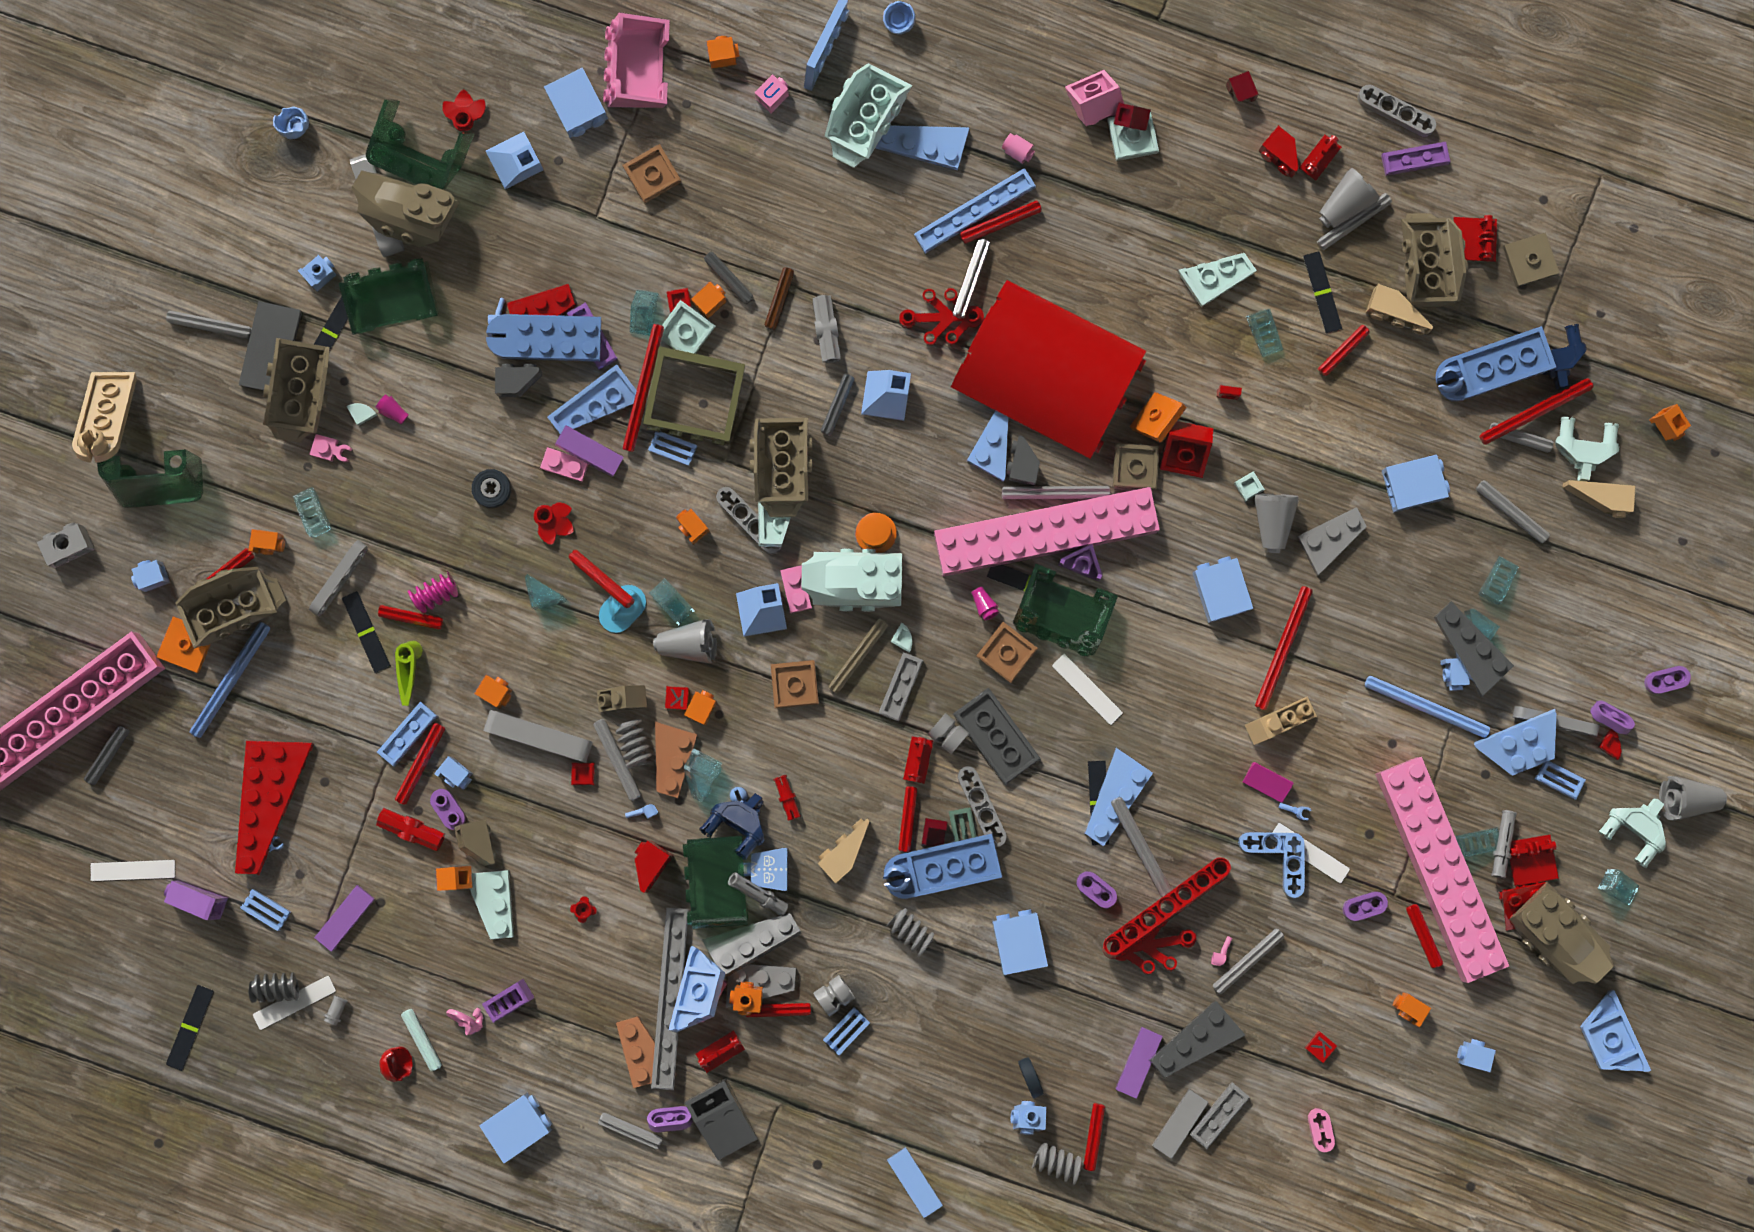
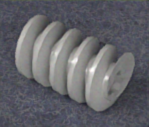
M641 719L619 724L617 726H620V728L615 731L616 734L623 735L618 739V742L625 743L620 749L621 751L628 752L623 756L624 760H630L625 765L626 768H634L650 763L646 759L652 756L651 753H644V750L649 745L641 743L647 738L646 736H639V733L644 728L636 726L642 722Z
M904 908L891 919L886 927L893 925L891 933L899 931L897 937L899 940L906 937L904 945L913 943L912 952L920 949L919 957L932 943L934 933L931 932L926 935L928 928L924 926L919 929L921 921L918 920L912 923L914 915L911 914L906 917L907 909Z
M1045 1142L1039 1147L1032 1164V1169L1036 1164H1039L1040 1172L1047 1167V1175H1050L1055 1170L1057 1179L1064 1174L1065 1182L1072 1177L1073 1185L1076 1184L1082 1168L1080 1156L1073 1160V1154L1068 1153L1065 1157L1063 1149L1059 1150L1056 1154V1147L1052 1146L1048 1150V1144Z

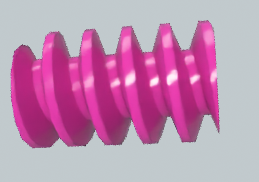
M448 571V578H445L442 574L439 575L440 582L432 578V586L424 582V590L416 586V594L408 590L409 597L417 610L419 609L422 613H426L427 607L432 610L435 608V603L439 606L442 605V598L448 602L451 599L450 594L455 598L458 597L457 585Z

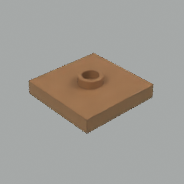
M660 144L622 165L644 204L682 183Z
M1002 622L976 657L1009 683H1012L1038 648L1005 622Z
M815 660L770 664L775 709L819 704Z

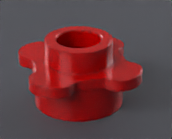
M583 896L578 903L571 905L570 911L578 917L580 923H585L588 917L597 913V908L590 904L588 897Z

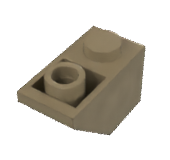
M645 685L620 686L597 690L599 712L646 708Z
M486 820L454 827L458 848L483 866L495 863L496 851L491 846V828L486 823Z

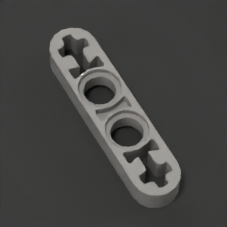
M1373 85L1363 86L1358 93L1357 98L1362 106L1419 136L1427 137L1436 128V121L1432 116ZM1367 92L1372 93V98H1369V100L1365 99V94ZM1378 96L1381 97L1377 105H1375L1374 103L1376 102ZM1390 101L1393 109L1390 111L1384 110L1381 105L1382 102ZM1409 111L1412 119L1404 121L1401 118V112ZM1416 117H1419L1417 123L1413 125L1412 123L1416 120ZM1425 122H1428V123H1429V124H1428V127H1429V128H1427L1426 130H1423V129H1422V127H1423L1422 124H1424Z
M730 487L719 489L716 495L719 505L759 545V534H753L750 530L752 524L758 523V515ZM722 493H731V500L734 503L736 500L740 502L735 504L730 511L728 508L732 507L728 501H721L723 499ZM739 507H744L748 511L744 519H739L735 515ZM760 546L766 553L771 555L778 553L781 547L775 549L771 547L768 549L765 546Z
M357 540L351 546L311 603L309 611L318 617L326 611L368 550L367 545Z
M1515 706L1512 718L1526 721L1546 712ZM1556 715V729L1598 737L1600 725Z
M963 767L958 773V781L984 835L991 834V829L986 832L984 827L991 826L997 822L998 827L994 828L997 833H1002V837H1000L1001 842L997 843L995 841L996 847L1001 846L1006 841V832L979 775L974 768ZM965 770L968 773L972 772L974 774L971 778L973 784L979 783V786L973 787L969 791L965 788L970 786L968 781H963L961 778L964 776ZM975 790L983 793L984 798L980 803H975L971 800V794ZM984 810H989L993 814V820L990 823H984L980 818Z

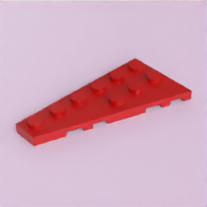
M246 741L235 874L260 875L270 851L269 848L272 840L278 832L280 821L285 815L296 789L301 771L304 770L306 759L314 746L313 743Z

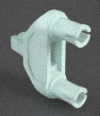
M1562 417L1560 436L1557 437L1555 445L1559 452L1574 465V469H1578L1577 481L1587 482L1590 480L1591 471H1595L1597 465L1619 452L1620 446L1617 443L1619 424L1605 423L1603 442L1599 443L1576 440L1573 437L1575 418H1570L1569 420V417Z
M1653 799L1648 806L1643 804L1641 808L1612 809L1609 812L1610 818L1599 830V833L1601 835L1604 834V838L1611 840L1621 825L1627 827L1645 841V847L1634 860L1637 863L1640 862L1639 865L1647 868L1657 853L1663 852L1666 847L1662 823L1659 820L1661 816L1658 815L1664 803L1658 799Z

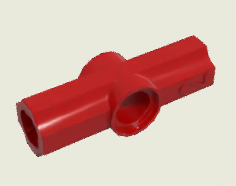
M383 808L377 818L376 826L398 834L399 838L411 843H419L435 851H438L443 844L445 833L426 826L424 822L407 815L405 817Z

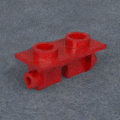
M1324 134L1300 165L1299 169L1316 181L1342 148L1337 143L1339 141L1338 138L1334 135L1328 137Z
M912 736L903 780L925 784L933 740Z
M733 1030L695 1055L700 1066L708 1073L744 1051L745 1048Z

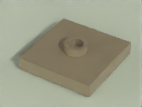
M1546 232L1503 246L1516 287L1560 273Z
M1115 443L1112 488L1142 489L1151 487V490L1156 491L1159 446Z

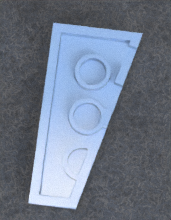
M838 0L808 60L804 81L805 89L812 91L826 57L829 56L832 50L833 41L839 36L841 31L840 25L847 20L849 10L847 9L848 0Z
M890 126L888 133L881 137L875 148L958 171L969 128Z
M616 364L547 418L561 434L565 425L576 429L632 405L637 390Z
M1115 748L1105 780L1084 833L1102 846L1105 845L1120 823L1111 805V801L1121 797L1129 809L1153 774L1117 748Z

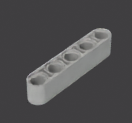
M371 153L350 159L355 179H357L361 170L379 174ZM372 227L383 257L405 251L402 241L386 237Z
M490 710L483 730L585 763L593 743L577 736Z

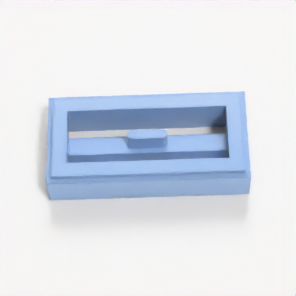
M661 431L654 433L655 435L652 438L648 451L690 466L697 445ZM659 437H661L674 443L680 444L682 446L688 447L691 450L689 452L676 446L670 445L668 443L662 442L658 439ZM657 444L686 455L688 458L687 460L656 449L655 446Z
M1550 761L1542 763L1543 765L1539 768V773L1536 775L1535 780L1576 800L1586 780ZM1547 767L1579 782L1578 785L1547 771ZM1543 775H1546L1575 790L1574 793L1543 778Z
M255 889L250 891V895L240 907L276 931H280L291 911ZM256 896L284 914L283 917L256 902L253 898ZM251 904L255 906L259 910L263 911L264 913L279 921V923L276 924L272 920L268 919L267 917L258 913L254 909L250 908L249 905Z
M853 1007L823 1041L840 1055L870 1022ZM855 1014L857 1017L832 1042L830 1038ZM861 1020L863 1024L838 1048L836 1045Z

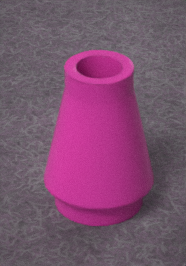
M386 394L375 406L379 414L398 422L400 425L409 416L392 396L389 397Z
M979 587L971 592L979 617H982L984 621L990 620L999 614L997 609L999 606L986 593L983 587Z

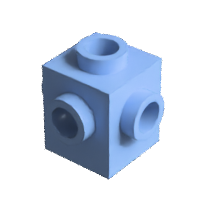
M1022 1101L1021 1105L1014 1106L1010 1117L1013 1129L1020 1130V1134L1033 1135L1034 1131L1040 1132L1045 1130L1046 1107L1035 1106V1102Z

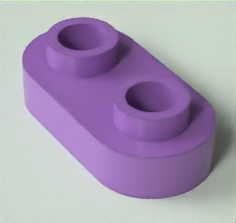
M1676 666L1648 674L1644 684L1650 693L1660 694L1686 687L1690 682L1691 675L1685 667ZM1675 674H1678L1680 677L1678 682L1674 680ZM1654 679L1658 681L1657 687L1652 683Z
M1597 701L1591 708L1594 720L1612 728L1619 734H1628L1635 726L1633 719L1628 714L1604 701Z
M446 789L434 791L431 795L430 803L443 824L452 830H455L454 827L465 824L466 815L452 793ZM440 796H443L445 798V802L443 804L438 803V798ZM452 814L457 816V820L454 823L450 821Z
M1086 871L1078 876L1076 880L1077 888L1098 906L1109 908L1115 904L1117 900L1116 891L1096 874ZM1086 878H1089L1091 880V885L1089 887H1086L1083 884V881ZM1104 892L1109 894V898L1106 901L1101 899V894Z
M1370 892L1348 899L1343 905V914L1349 920L1359 921L1383 913L1388 906V901L1384 894ZM1373 899L1378 900L1376 907H1373L1371 904ZM1353 905L1357 907V912L1354 914L1350 911Z
M679 1106L655 1109L648 1114L647 1122L650 1130L653 1132H667L687 1129L691 1126L693 1118L687 1107Z

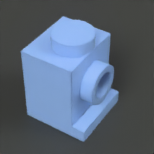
M319 255L303 269L300 268L298 270L316 291H319L337 275L332 270L335 267L327 257L322 259ZM319 267H321L320 272L314 273Z
M1458 658L1441 660V665H1445L1443 681L1446 682L1449 691L1463 690V686L1470 685L1467 671Z
M448 756L434 774L438 777L445 776L443 780L454 788L456 785L464 790L471 782L470 776L473 773L453 757Z

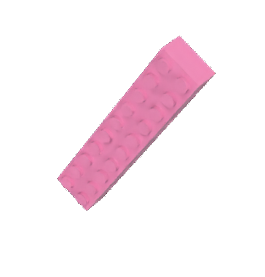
M1151 487L935 530L934 537L942 576L944 577L1082 549L1091 544L1097 546L1156 534L1160 529Z
M131 631L0 728V791L165 669L141 634Z
M1422 757L1411 759L1376 773L1375 776L1461 981L1469 983L1509 967Z

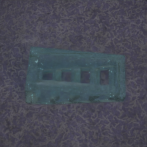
M1263 309L1246 316L1262 357L1283 350L1270 309ZM1262 317L1265 318L1263 322L1257 323L1256 321ZM1266 325L1268 326L1269 329L1261 332L1259 331V328L1264 327ZM1271 333V338L1262 340V336ZM1271 342L1275 343V346L1265 349L1264 345Z
M313 487L293 496L305 531L311 538L331 530L327 516ZM312 498L311 501L302 505V501ZM315 506V508L305 512L306 509ZM318 514L317 517L309 520L310 517H313Z
M1498 556L1478 595L1496 605L1501 604L1519 566ZM1502 564V565H1504V566L1510 568V569H1511L1510 573H1508V572H1506L1505 570L1499 568L1500 565ZM1499 572L1506 576V580L1497 576L1496 573ZM1493 580L1502 583L1503 586L1500 587L1496 585L1495 583H1493ZM1492 587L1500 592L1496 594L1490 591L1489 588Z
M1498 827L1455 835L1463 857L1496 851L1499 831ZM1490 833L1493 834L1495 846L1490 844L1488 835ZM1481 835H1484L1486 848L1482 846ZM1472 837H1476L1478 849L1476 850L1474 848ZM1464 839H1468L1470 851L1466 850Z

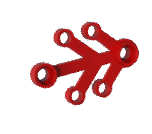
M948 288L944 293L945 300L956 305L958 300L957 291L953 288ZM932 289L924 290L922 298L940 313H914V311L906 309L899 315V322L904 328H911L915 323L940 322L932 331L925 333L924 343L928 346L934 345L937 338L952 322L961 323L954 331L947 332L945 341L949 345H955L958 342V338L969 327H978L984 319L983 311L977 306H969L965 318L959 319L955 317L953 312L936 297L935 291ZM953 292L955 297L950 299L947 297V293ZM932 293L933 298L927 299L925 294ZM975 313L977 318L970 319L969 314ZM909 314L912 316V319L910 321L904 320V316ZM928 335H932L934 337V340L932 342H928L926 340V337ZM954 335L956 340L949 341L948 336Z
M1166 922L1141 942L1116 958V960H1129L1139 967L1145 975H1150L1155 970L1154 963L1150 960L1144 961L1134 953L1143 951L1161 963L1165 970L1173 971L1177 966L1176 959L1171 956H1165L1157 948L1180 945L1183 948L1189 949L1194 946L1196 935L1192 930L1186 929L1177 936L1154 939L1160 929L1166 926ZM1130 929L1126 937L1134 939L1137 934L1134 930ZM1188 934L1191 936L1192 940L1190 942H1186L1183 936ZM1113 942L1111 944L1110 952L1118 951L1116 943ZM1166 961H1173L1174 966L1172 968L1167 967ZM1150 964L1152 966V970L1146 971L1144 969V965Z

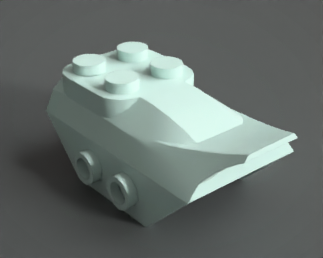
M869 63L854 72L852 77L848 78L844 83L843 92L840 97H836L832 104V111L825 132V137L832 146L833 157L853 168L861 161L869 159L881 137L888 133L891 126L890 122L899 114L912 85Z
M840 549V552H814L811 559L802 563L801 589L810 595L813 599V605L840 607L839 611H853L854 607L862 608L861 611L873 612L875 608L901 606L902 553H876L875 549H863L862 553H854V549Z

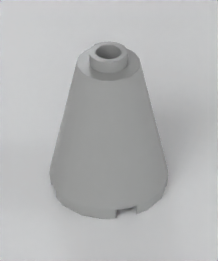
M1353 168L1346 172L1319 212L1321 215L1319 220L1327 228L1330 225L1333 228L1337 227L1380 200V196L1369 183L1367 184L1363 180L1364 177Z
M1255 494L1262 546L1267 548V552L1280 553V549H1285L1298 506L1299 496Z
M704 619L658 633L657 638H654L653 641L654 650L662 656L701 663H712L711 660H715L717 650L716 638H712L711 631H715L714 625L710 619Z
M1668 776L1667 778L1669 779L1662 782L1659 791V800L1664 803L1666 811L1662 813L1668 820L1673 821L1721 810L1727 803V795L1722 788L1678 776Z

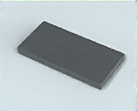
M258 301L239 386L264 391L265 384L269 385L270 376H266L268 363L273 362L276 338L296 341L302 315L301 310Z
M989 688L953 713L961 726L969 732V737L1005 785L1041 759Z

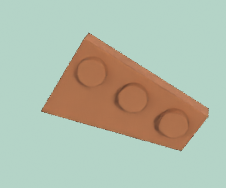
M655 722L657 792L679 798L698 737L697 734Z
M639 1016L616 1022L633 1088L651 1084L655 1047L653 1037Z

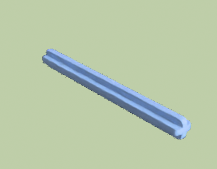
M1368 676L1364 686L1480 737L1485 738L1489 734V726L1373 676Z

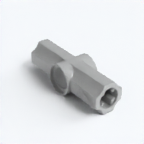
M820 295L812 298L816 318L814 322L817 340L820 343L822 363H834L841 360L837 339L839 337L837 321L834 318L831 295Z

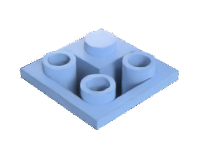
M524 132L486 150L505 189L543 171Z
M892 370L868 371L861 415L904 421L911 373Z
M778 583L736 593L744 637L787 629Z

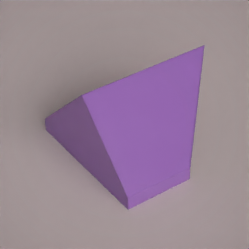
M1092 544L1062 558L1058 564L1061 567L1098 582L1101 580L1102 572Z

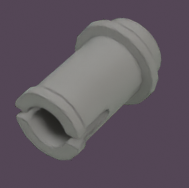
M334 995L327 1014H324V1021L337 1026V1023L341 1022L340 1016L348 1000Z

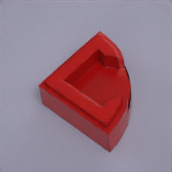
M1609 729L1598 748L1615 760H1619L1621 756V743L1618 734L1613 729Z

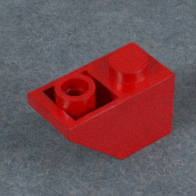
M1278 125L1262 144L1259 152L1264 160L1273 162L1278 166V170L1283 175H1289L1292 178L1298 170L1296 141L1294 137Z

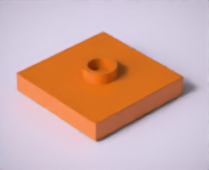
M1154 392L1129 427L1135 432L1162 442L1187 407L1179 401Z
M173 616L156 657L199 673L211 644L194 649L182 619Z

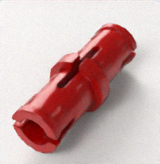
M787 774L774 778L773 780L780 796L778 799L783 804L787 820L790 821L801 817L794 799L796 795L792 793Z

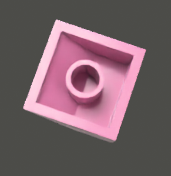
M1105 70L1065 87L1078 118L1085 126L1094 125L1099 120L1115 116L1118 102L1124 104L1120 87Z

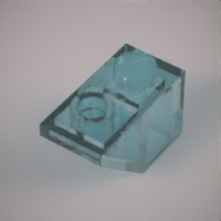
M665 578L649 592L677 625L694 612V609Z
M693 748L684 766V772L691 796L703 802L711 792L710 786L713 780L721 772L720 766L722 762Z

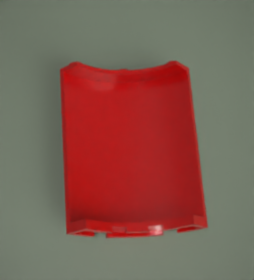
M1006 280L996 297V302L989 309L970 345L969 353L961 364L951 388L1091 459L1094 451L1099 453L1104 443L1101 438L1116 409H1122L1127 399L1123 395L1136 370L1141 372L1147 361L1143 359L1146 350Z

